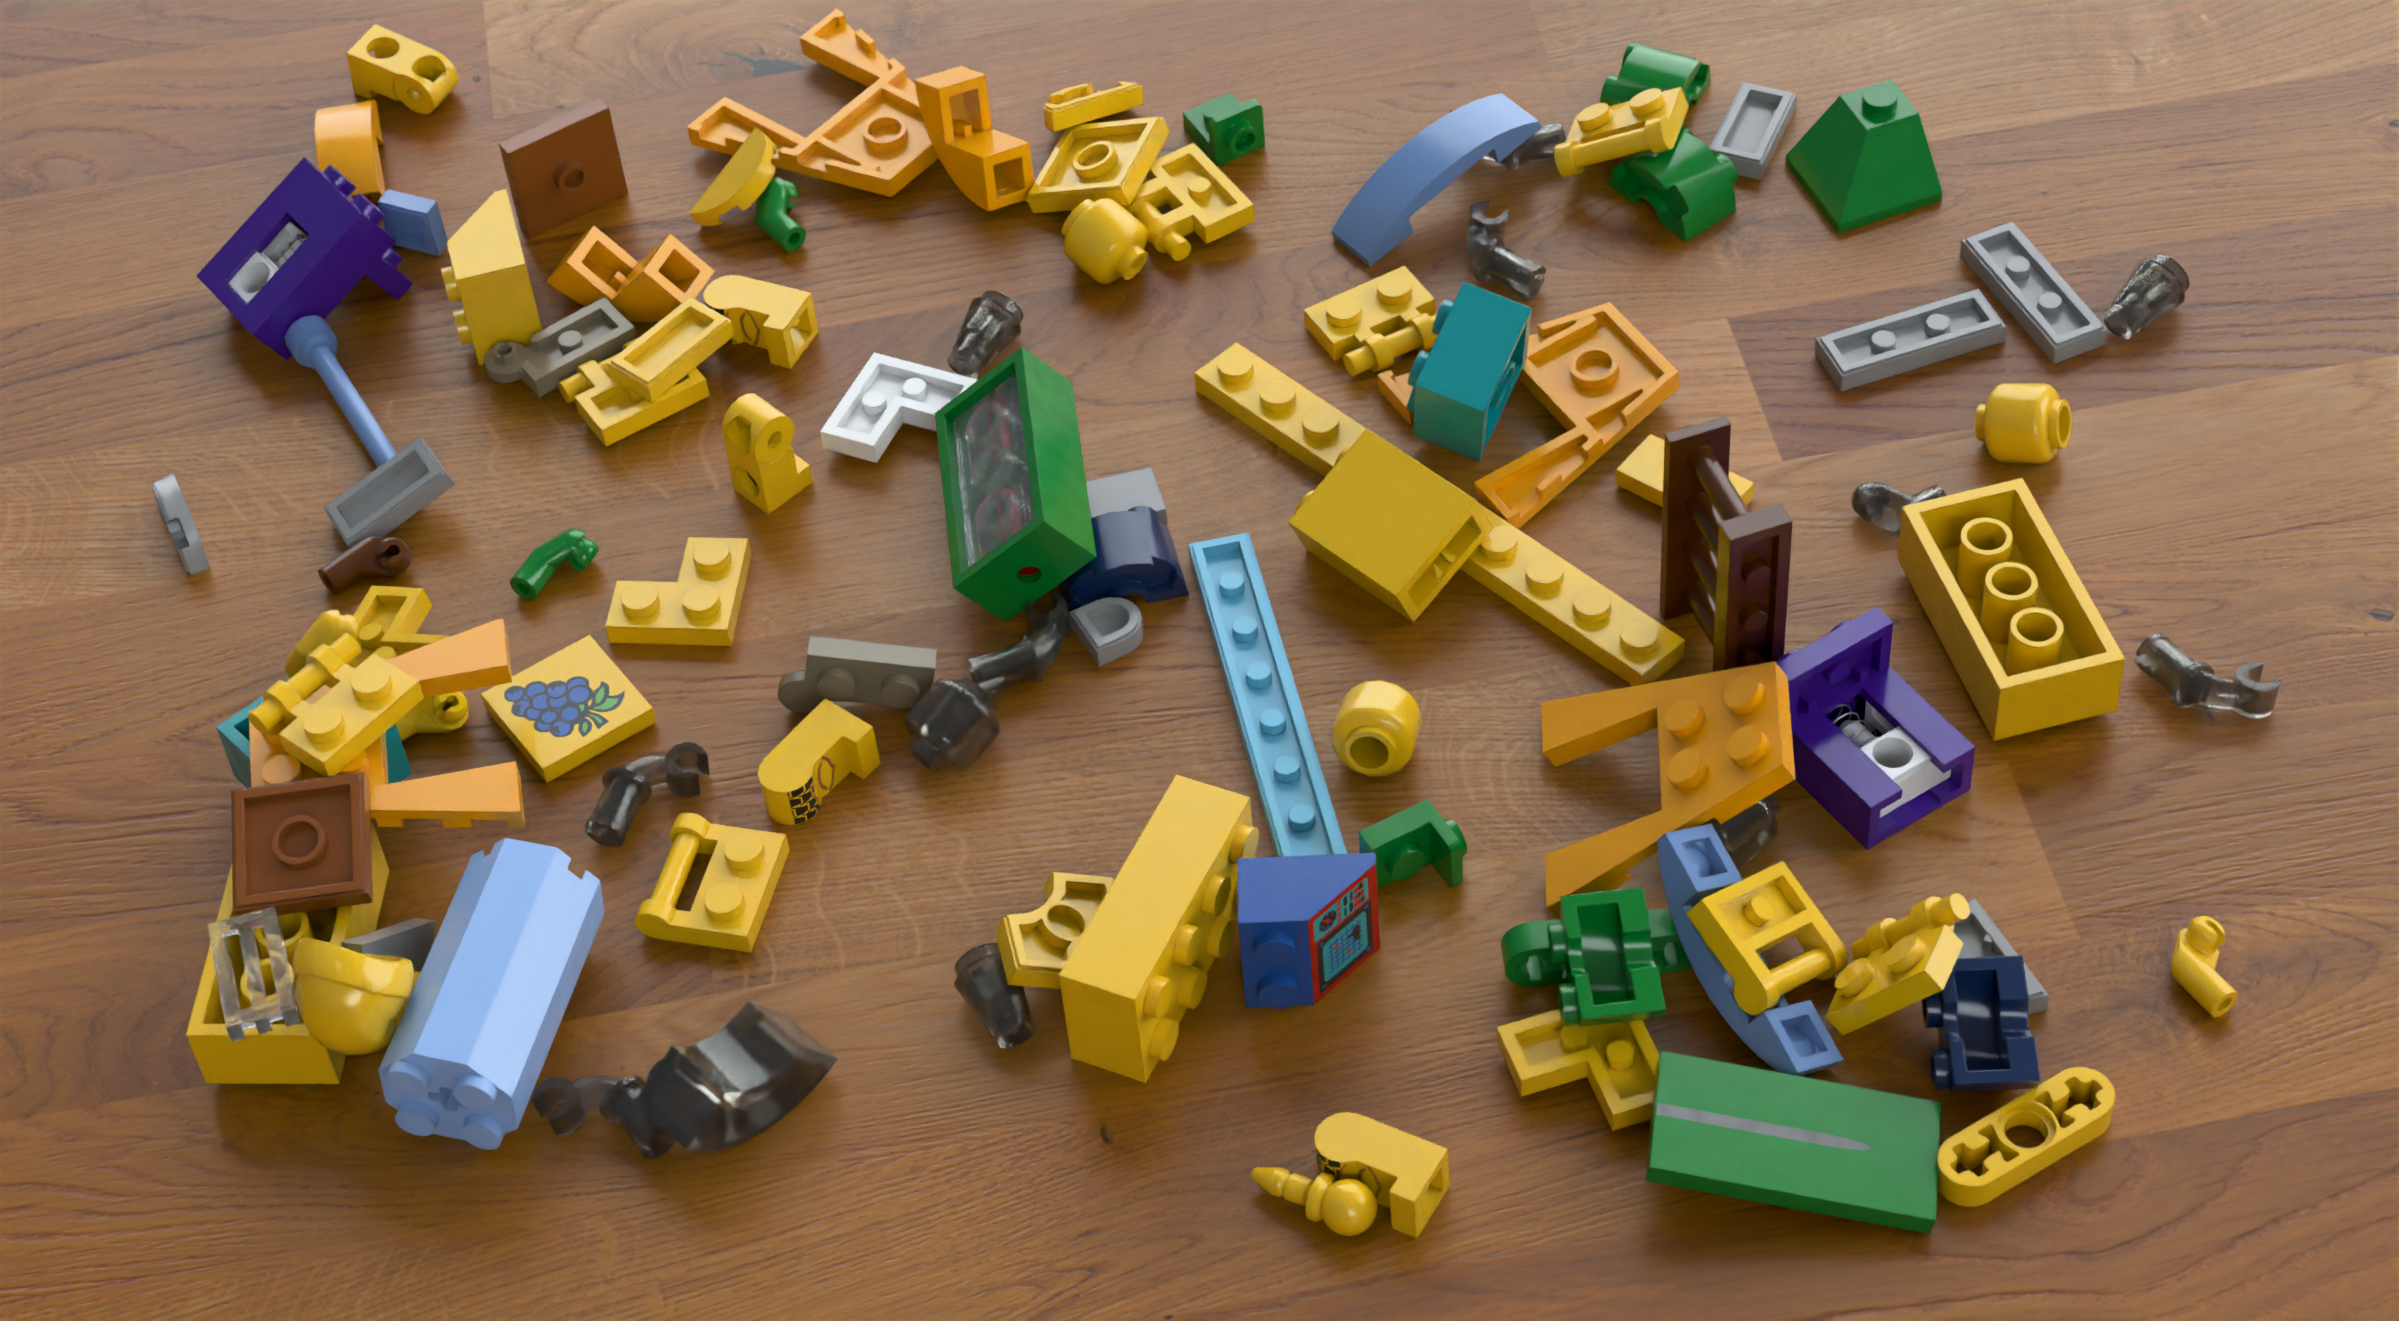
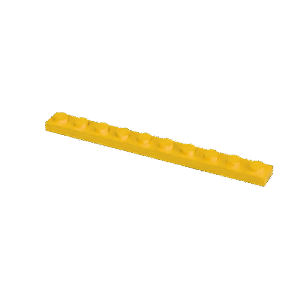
M1237 342L1194 373L1196 391L1323 477H1326L1335 466L1336 459L1341 451L1348 445L1353 444L1366 429ZM1479 503L1493 529L1459 569L1632 686L1654 683L1684 658L1685 639Z

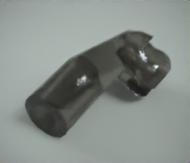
M1872 482L1861 484L1854 490L1851 504L1854 511L1866 521L1889 532L1900 533L1902 506L1944 497L1946 494L1938 485H1933L1908 495L1886 484Z

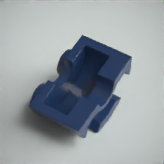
M1136 506L1128 511L1108 512L1091 518L1096 558L1058 584L1067 620L1070 619V611L1106 597H1122L1135 594L1143 597L1146 603H1152L1189 595L1169 529L1159 521L1156 511L1147 506Z
M2023 955L1957 958L1944 990L1922 999L1925 1028H1937L1939 1048H1931L1930 1073L1934 1090L1962 1092L2038 1088L2041 1077L2035 1037L2031 1036L2029 1028V996Z

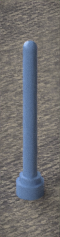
M312 315L295 321L286 332V346L300 365L317 371L377 468L397 453L336 359L337 337L322 317Z

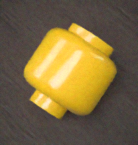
M1102 198L1094 202L1091 199L1083 201L1070 213L1063 224L1062 235L1065 237L1063 242L1064 254L1100 284L1111 283L1119 277L1129 280L1142 269L1147 261L1148 253L1144 250L1148 240L1146 226L1111 198Z
M2003 383L1992 390L1986 404L1978 405L1974 422L1975 434L1979 441H1985L1989 454L1998 462L2046 463L2055 457L2058 449L2066 448L2069 443L2072 427L2071 408L2069 402L2066 399H2060L2058 392L2049 384Z
M1376 680L1365 681L1354 686L1342 699L1331 735L1334 752L1345 766L1359 774L1380 777L1389 776L1400 771L1413 755L1422 722L1419 705L1408 691L1394 683Z

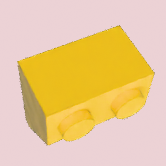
M504 189L494 192L447 241L452 266L441 268L449 302L461 300L463 309L453 311L461 345L473 343L479 365L484 364L485 355L498 343L504 341L506 343L515 342L529 347L531 346L530 341L533 334L542 330L507 190Z

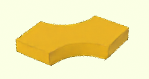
M1052 872L1044 886V905L1029 913L1008 914L1002 918L995 934L1008 985L1061 989L1059 974L1114 882L1112 877Z

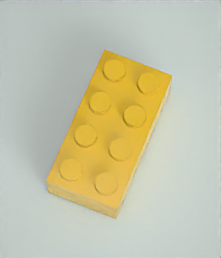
M2023 478L1902 506L1897 559L1993 741L2117 711L2125 657Z
M1180 775L1175 776L1059 974L1072 1059L1146 1083L1158 1060L1165 1061L1169 1058L1177 1041L1179 1022L1187 1008L1195 1009L1200 1003L1206 988L1209 968L1216 957L1223 958L1227 954L1234 938L1235 922L1238 918V858H1255L1259 840V830L1253 827L1250 797Z
M371 821L373 903L239 921L233 912L231 865L186 1033L206 1084H340L346 1055L320 1045L309 1034L300 1016L295 999L296 976L293 974L295 947L299 939L312 938L341 946L343 941L376 931L389 868L373 821Z

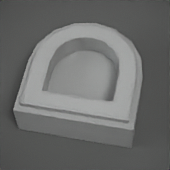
M1106 597L1069 612L1071 628L1099 667L1129 654L1143 640L1142 615L1139 608L1132 601L1121 597Z

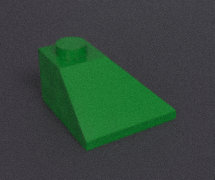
M1892 79L1840 95L1786 155V166L1838 234L1942 201L1943 191L1919 112Z

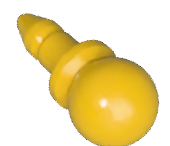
M1256 1167L1251 1172L1252 1179L1268 1193L1277 1197L1284 1196L1286 1200L1304 1206L1307 1219L1314 1222H1319L1323 1219L1327 1227L1339 1235L1355 1236L1361 1234L1372 1225L1376 1218V1197L1373 1191L1359 1180L1348 1178L1336 1181L1332 1174L1326 1172L1319 1174L1314 1180L1297 1173L1290 1174L1289 1170L1281 1167Z

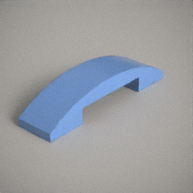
M1502 93L1487 96L1457 108L1410 139L1368 179L1353 197L1331 230L1333 238L1371 267L1413 233L1409 221L1410 216L1487 154L1498 163L1501 162L1541 129L1540 122Z
M1712 824L1663 834L1657 840L1661 877L1668 907L1686 956L1700 983L1725 1021L1757 1056L1780 1073L1803 1076L1833 1068L1840 1064L1844 1059L1811 1000L1789 1005L1784 995H1781L1775 1007L1759 1015H1750L1738 1006L1733 991L1735 982L1713 951L1707 947L1701 934L1686 913L1701 899L1743 879ZM1758 954L1759 957L1761 958V960H1762V961L1764 962V964L1766 965V963H1765L1763 957L1761 956V954Z

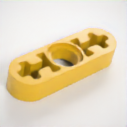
M2086 1067L2066 1069L2040 1084L2038 1088L2031 1089L1948 1138L1938 1151L1937 1189L1944 1198L1956 1205L1964 1207L1981 1206L2097 1138L2108 1129L2111 1123L2115 1102V1090L2112 1083L2106 1076L2094 1069ZM2072 1097L2076 1102L2080 1103L2067 1110L2069 1098ZM2091 1100L2094 1102L2093 1109L2090 1110L2082 1103ZM2060 1117H2062L2061 1127L2057 1120ZM2027 1125L2040 1131L2045 1141L2037 1147L2023 1148L2009 1141L2005 1133L2014 1126ZM1989 1145H1990L1993 1154L1988 1157V1151H1989ZM1961 1163L1968 1170L1958 1174L1956 1172V1165ZM1983 1164L1981 1176L1977 1177L1970 1171V1169Z

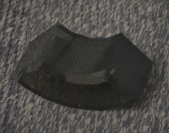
M748 1001L739 1013L712 1037L691 1046L672 1045L664 1058L659 1060L650 1070L646 1085L633 1104L686 1150L695 1152L722 1150L755 1137L790 1113L820 1083L837 1061V1058L786 1015Z

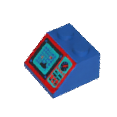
M1375 853L1238 858V928L1246 1007L1283 1009L1296 1005H1314L1380 949Z

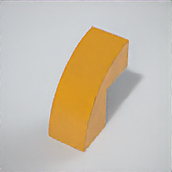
M959 66L914 80L919 108L928 136L942 165L957 187L972 202L988 212L1026 200L1025 198L1034 184L1030 143L992 129L986 75Z
M371 100L318 109L315 115V143L318 168L324 171L331 164L357 187L350 194L352 198L361 193L370 202H378L386 191L378 146L384 145L377 102Z
M593 225L573 244L546 282L585 307L605 297L628 321L658 322L689 297L696 299L715 271L671 234L637 262Z

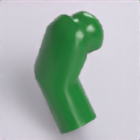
M774 177L765 191L757 198L754 221L761 231L786 251H794L802 245L806 236L805 229L786 214L787 211L795 207L796 204L789 201L790 197H798V191L791 181Z
M570 528L531 552L510 581L512 589L522 598L534 600L564 560H567L576 570H585L599 551L597 543L584 536L586 531Z

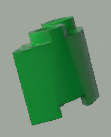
M1632 41L1625 50L1619 75H1609L1606 78L1600 96V103L1613 106L1630 101L1634 96L1645 90L1656 88L1664 92L1681 87L1688 105L1690 103L1697 105L1711 82L1710 66L1702 64L1701 61H1697L1696 58Z
M1681 126L1672 150L1654 154L1649 149L1635 153L1614 167L1610 172L1608 186L1634 205L1643 199L1647 200L1654 208L1658 222L1685 242L1737 211L1735 192L1732 187L1738 182V173L1734 164L1723 154L1715 155L1714 152L1684 126Z
M1643 887L1560 896L1561 922L1548 924L1547 932L1552 965L1565 964L1567 984L1558 985L1559 1010L1563 1026L1579 1025L1582 1027L1664 1017L1666 1007L1658 966H1655L1653 959L1651 927Z

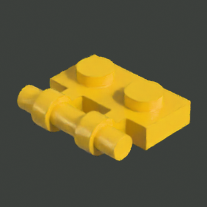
M1191 143L1156 159L1146 175L1147 182L1141 184L1130 205L1122 206L1146 226L1149 243L1160 253H1168L1175 261L1183 260L1189 255L1191 244L1184 236L1195 232L1208 244L1255 222L1254 204L1195 143ZM1168 203L1173 210L1162 215L1157 208Z
M1405 265L1304 309V322L1307 330L1334 361L1343 357L1345 368L1351 376H1356L1369 369L1375 373L1382 371L1394 364V358L1414 349L1419 352L1421 350L1427 351L1433 347L1438 336L1432 333L1437 315L1435 311V298Z
M639 337L623 344L622 349L624 350ZM616 355L599 363L593 359L576 367V374L558 382L559 390L567 403L576 402L578 414L606 447L710 396L706 378L695 367L655 401L650 402L610 378L607 363Z
M344 633L330 646L321 644L306 657L307 665L287 682L278 680L263 693L264 701L248 714V718L252 725L263 734L268 733L281 721L288 724L279 733L284 751L324 777L339 773L424 699L420 682L375 653L370 655L355 669L348 665L361 654L362 649L354 637ZM324 684L331 688L313 705L305 701Z
M1958 893L1943 899L1936 896L1929 897L1915 904L1911 908L1910 915L1900 920L1886 918L1871 925L1867 929L1866 935L1854 941L1851 945V953L1855 961L1845 967L1835 981L1837 991L1825 1018L1844 1036L1944 990L1964 944L1953 933L1954 924L1967 919L1970 914L1966 899Z

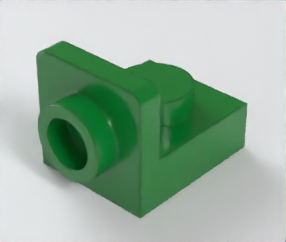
M1229 93L1183 112L1184 130L1216 166L1265 147L1263 107L1256 99H1251L1241 104L1232 93Z
M1428 799L1359 831V853H1375L1377 889L1395 880L1408 879L1430 863L1450 888L1463 882V855L1467 854L1465 838L1455 821L1451 818L1444 820Z

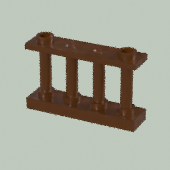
M1726 416L1666 433L1664 440L1659 612L1664 621L1693 612L1714 647L1712 672L1773 661L1777 663L1784 655L1793 522L1782 504L1755 512H1750L1729 479L1731 423Z

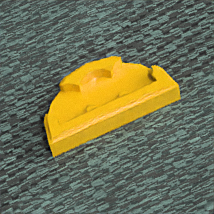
M1118 82V87L1098 91L1097 93H1093L1092 83L1065 88L1051 94L1048 98V103H1045L1046 106H1043L1045 127L1056 132L1144 105L1143 88L1138 83Z
M755 128L688 214L700 226H716L723 223L719 216L727 213L735 206H738L742 211L749 208L765 191L775 174L776 168L771 164L773 154H777V146L765 133Z

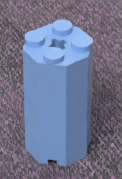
M504 838L494 843L489 855L484 857L483 850L471 855L378 1069L385 1102L397 1110L395 1122L404 1131L417 1136L436 1134L465 1140L475 1147L492 1150L500 1146L505 1134L518 1129L605 913L600 880L587 870H585L582 880L569 871L568 866L572 858L560 849Z

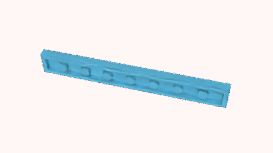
M1249 532L1188 544L1189 559L1276 857L1347 854Z

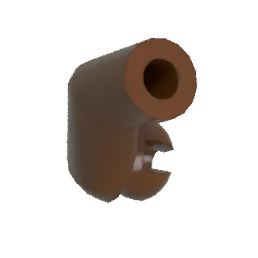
M365 537L320 568L318 574L328 590L333 594H338L359 578H394L404 573L411 562L410 549L407 543L398 537Z

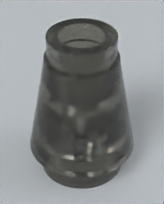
M2156 254L2151 259L2140 260L2109 308L2104 312L2103 321L2106 327L2119 338L2129 339L2135 333L2184 302L2185 292L2190 286L2188 275L2174 259L2163 254Z
M986 291L982 297L974 298L970 303L952 347V352L947 358L950 368L959 375L976 379L980 372L1020 335V323L1023 320L1021 308L1011 298L997 291Z
M998 943L982 944L963 954L957 960L954 967L957 975L955 988L991 1035L995 1037L1000 1047L1010 1048L1028 1040L1034 1034L1036 1027L1032 1021L1024 986L1008 985Z

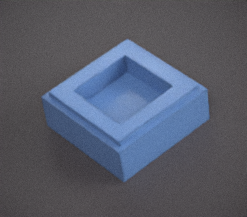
M389 189L386 190L379 199L378 205L380 211L385 215L383 222L386 231L396 240L392 245L439 256L446 247L448 240L437 201Z

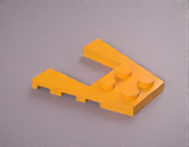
M835 9L800 37L802 54L868 88L808 137L805 138L727 97L722 98L687 126L690 144L732 156L735 155L753 130L757 128L765 133L777 146V154H773L771 164L774 167L888 197H893L939 159L923 122L915 83L907 77L906 68L895 58L887 60L876 50L875 41L862 29L857 32L854 31L846 23L845 14L838 9Z
M1611 302L1538 324V333L1529 336L1527 360L1518 379L1558 420L1567 432L1474 482L1476 499L1484 507L1517 529L1521 528L1679 389L1678 371ZM1388 370L1378 374L1380 392L1410 426H1413L1414 412L1407 410L1408 400L1413 386L1408 385L1410 373L1394 377L1393 372Z
M503 619L491 621L386 660L420 682L424 698L512 682L509 640ZM324 684L305 701L313 705L331 688ZM249 720L251 787L321 778L324 776L284 751L279 733L288 724L281 721L268 733L263 734ZM385 732L336 774L365 773L369 780L370 818H375L378 827H403L404 819H441L443 828H473L474 820H506L509 829L525 828L521 777L516 761L389 784Z
M1775 661L1541 703L1542 753L1555 767L1658 727L1662 803L1661 811L1545 854L1546 908L1557 919H1560V896L1591 893L1596 889L1600 891L1615 890L1631 880L1630 873L1628 872L1630 868L1658 852L1657 840L1663 834L1701 826L1712 818L1723 824L1795 780L1788 676Z

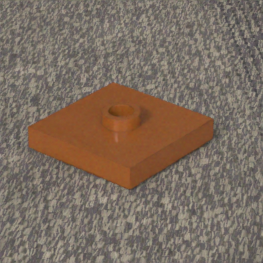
M600 97L499 143L520 229L529 239L628 193L610 110Z
M364 772L231 790L233 912L239 921L373 903L369 780Z

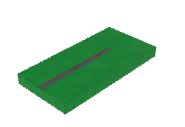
M1661 1050L1656 1064L1645 1181L1930 1234L1936 1221L1937 1156L1939 1151L1941 1102Z

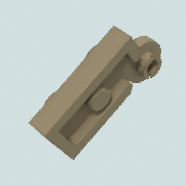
M603 297L533 334L530 341L531 346L529 347L515 342L506 343L504 341L498 343L485 355L484 365L489 378L494 381L508 383L522 379L538 397H541L558 388V382L576 374L577 366L592 359L599 363L623 351V344L637 338L635 327Z
M809 636L806 669L788 673L781 678L778 687V698L784 707L798 713H810L825 698L835 702L848 701L885 705L894 708L930 710L937 649Z

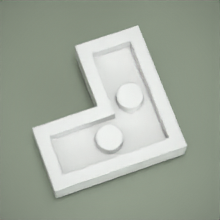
M873 353L821 429L823 448L877 463L903 423L937 432L935 413L978 380Z

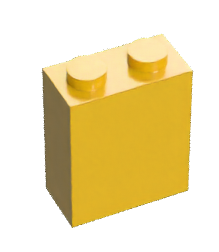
M1368 428L1365 429L1353 444L1348 445L1341 451L1332 470L1315 490L1303 496L1296 507L1294 515L1288 521L1309 552L1413 623L1493 529L1476 499Z

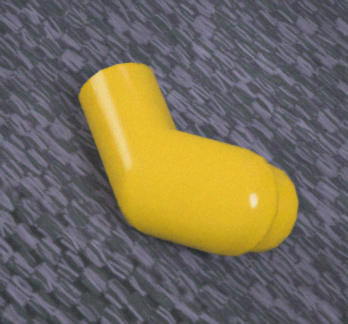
M338 609L321 613L286 660L285 670L288 677L291 678L307 665L306 657L319 645L326 644L330 646L344 633L350 634L357 641L359 621L356 617L349 614L340 615Z
M460 691L432 696L431 699L424 698L396 722L401 741L406 740L415 733H450L459 729L467 721L469 715L468 701Z
M2198 916L2191 920L2188 929L2180 930L2176 937L2170 967L2176 981L2212 1017L2216 1018L2231 1009L2238 999V993L2215 971L2219 956L2218 947L2225 941L2223 927L2210 917Z

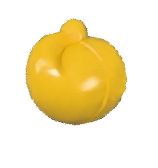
M312 938L299 939L295 947L293 974L296 976L295 999L298 1011L309 1034L320 1045L345 1055H364L377 1052L386 1047L397 1028L395 1016L401 1010L405 998L410 997L414 975L412 961L397 956L361 954Z

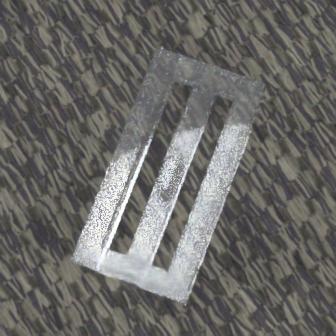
M275 906L207 924L225 1026L231 1042L245 1039L244 1029L256 1026L259 1034L273 1031L271 1022L283 1019L286 1027L299 1024L300 1020L281 923ZM263 926L278 1000L268 1003L254 929ZM238 933L252 1007L240 1010L227 940V936Z

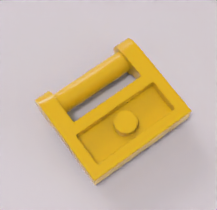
M1678 87L1664 92L1656 88L1649 89L1637 94L1630 101L1613 106H1608L1606 103H1598L1582 110L1576 115L1566 141L1555 146L1554 158L1560 175L1563 178L1583 173L1586 166L1649 149L1654 154L1672 150L1689 107L1682 88Z
M694 813L678 814L669 833L672 846L651 898L644 900L639 907L635 917V926L641 933L656 939L751 953L790 851L786 834L711 824L704 817ZM696 854L712 855L691 910H676V904Z
M1784 861L1701 899L1686 913L1701 934L1707 947L1713 951L1735 982L1733 991L1738 1006L1750 1015H1759L1775 1007L1781 995L1814 978L1827 980L1839 974L1847 967L1848 954L1844 944ZM1796 936L1804 947L1803 954L1769 970L1758 954Z

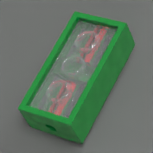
M1023 347L935 413L953 589L1004 622L1010 620L1096 558L1072 382Z

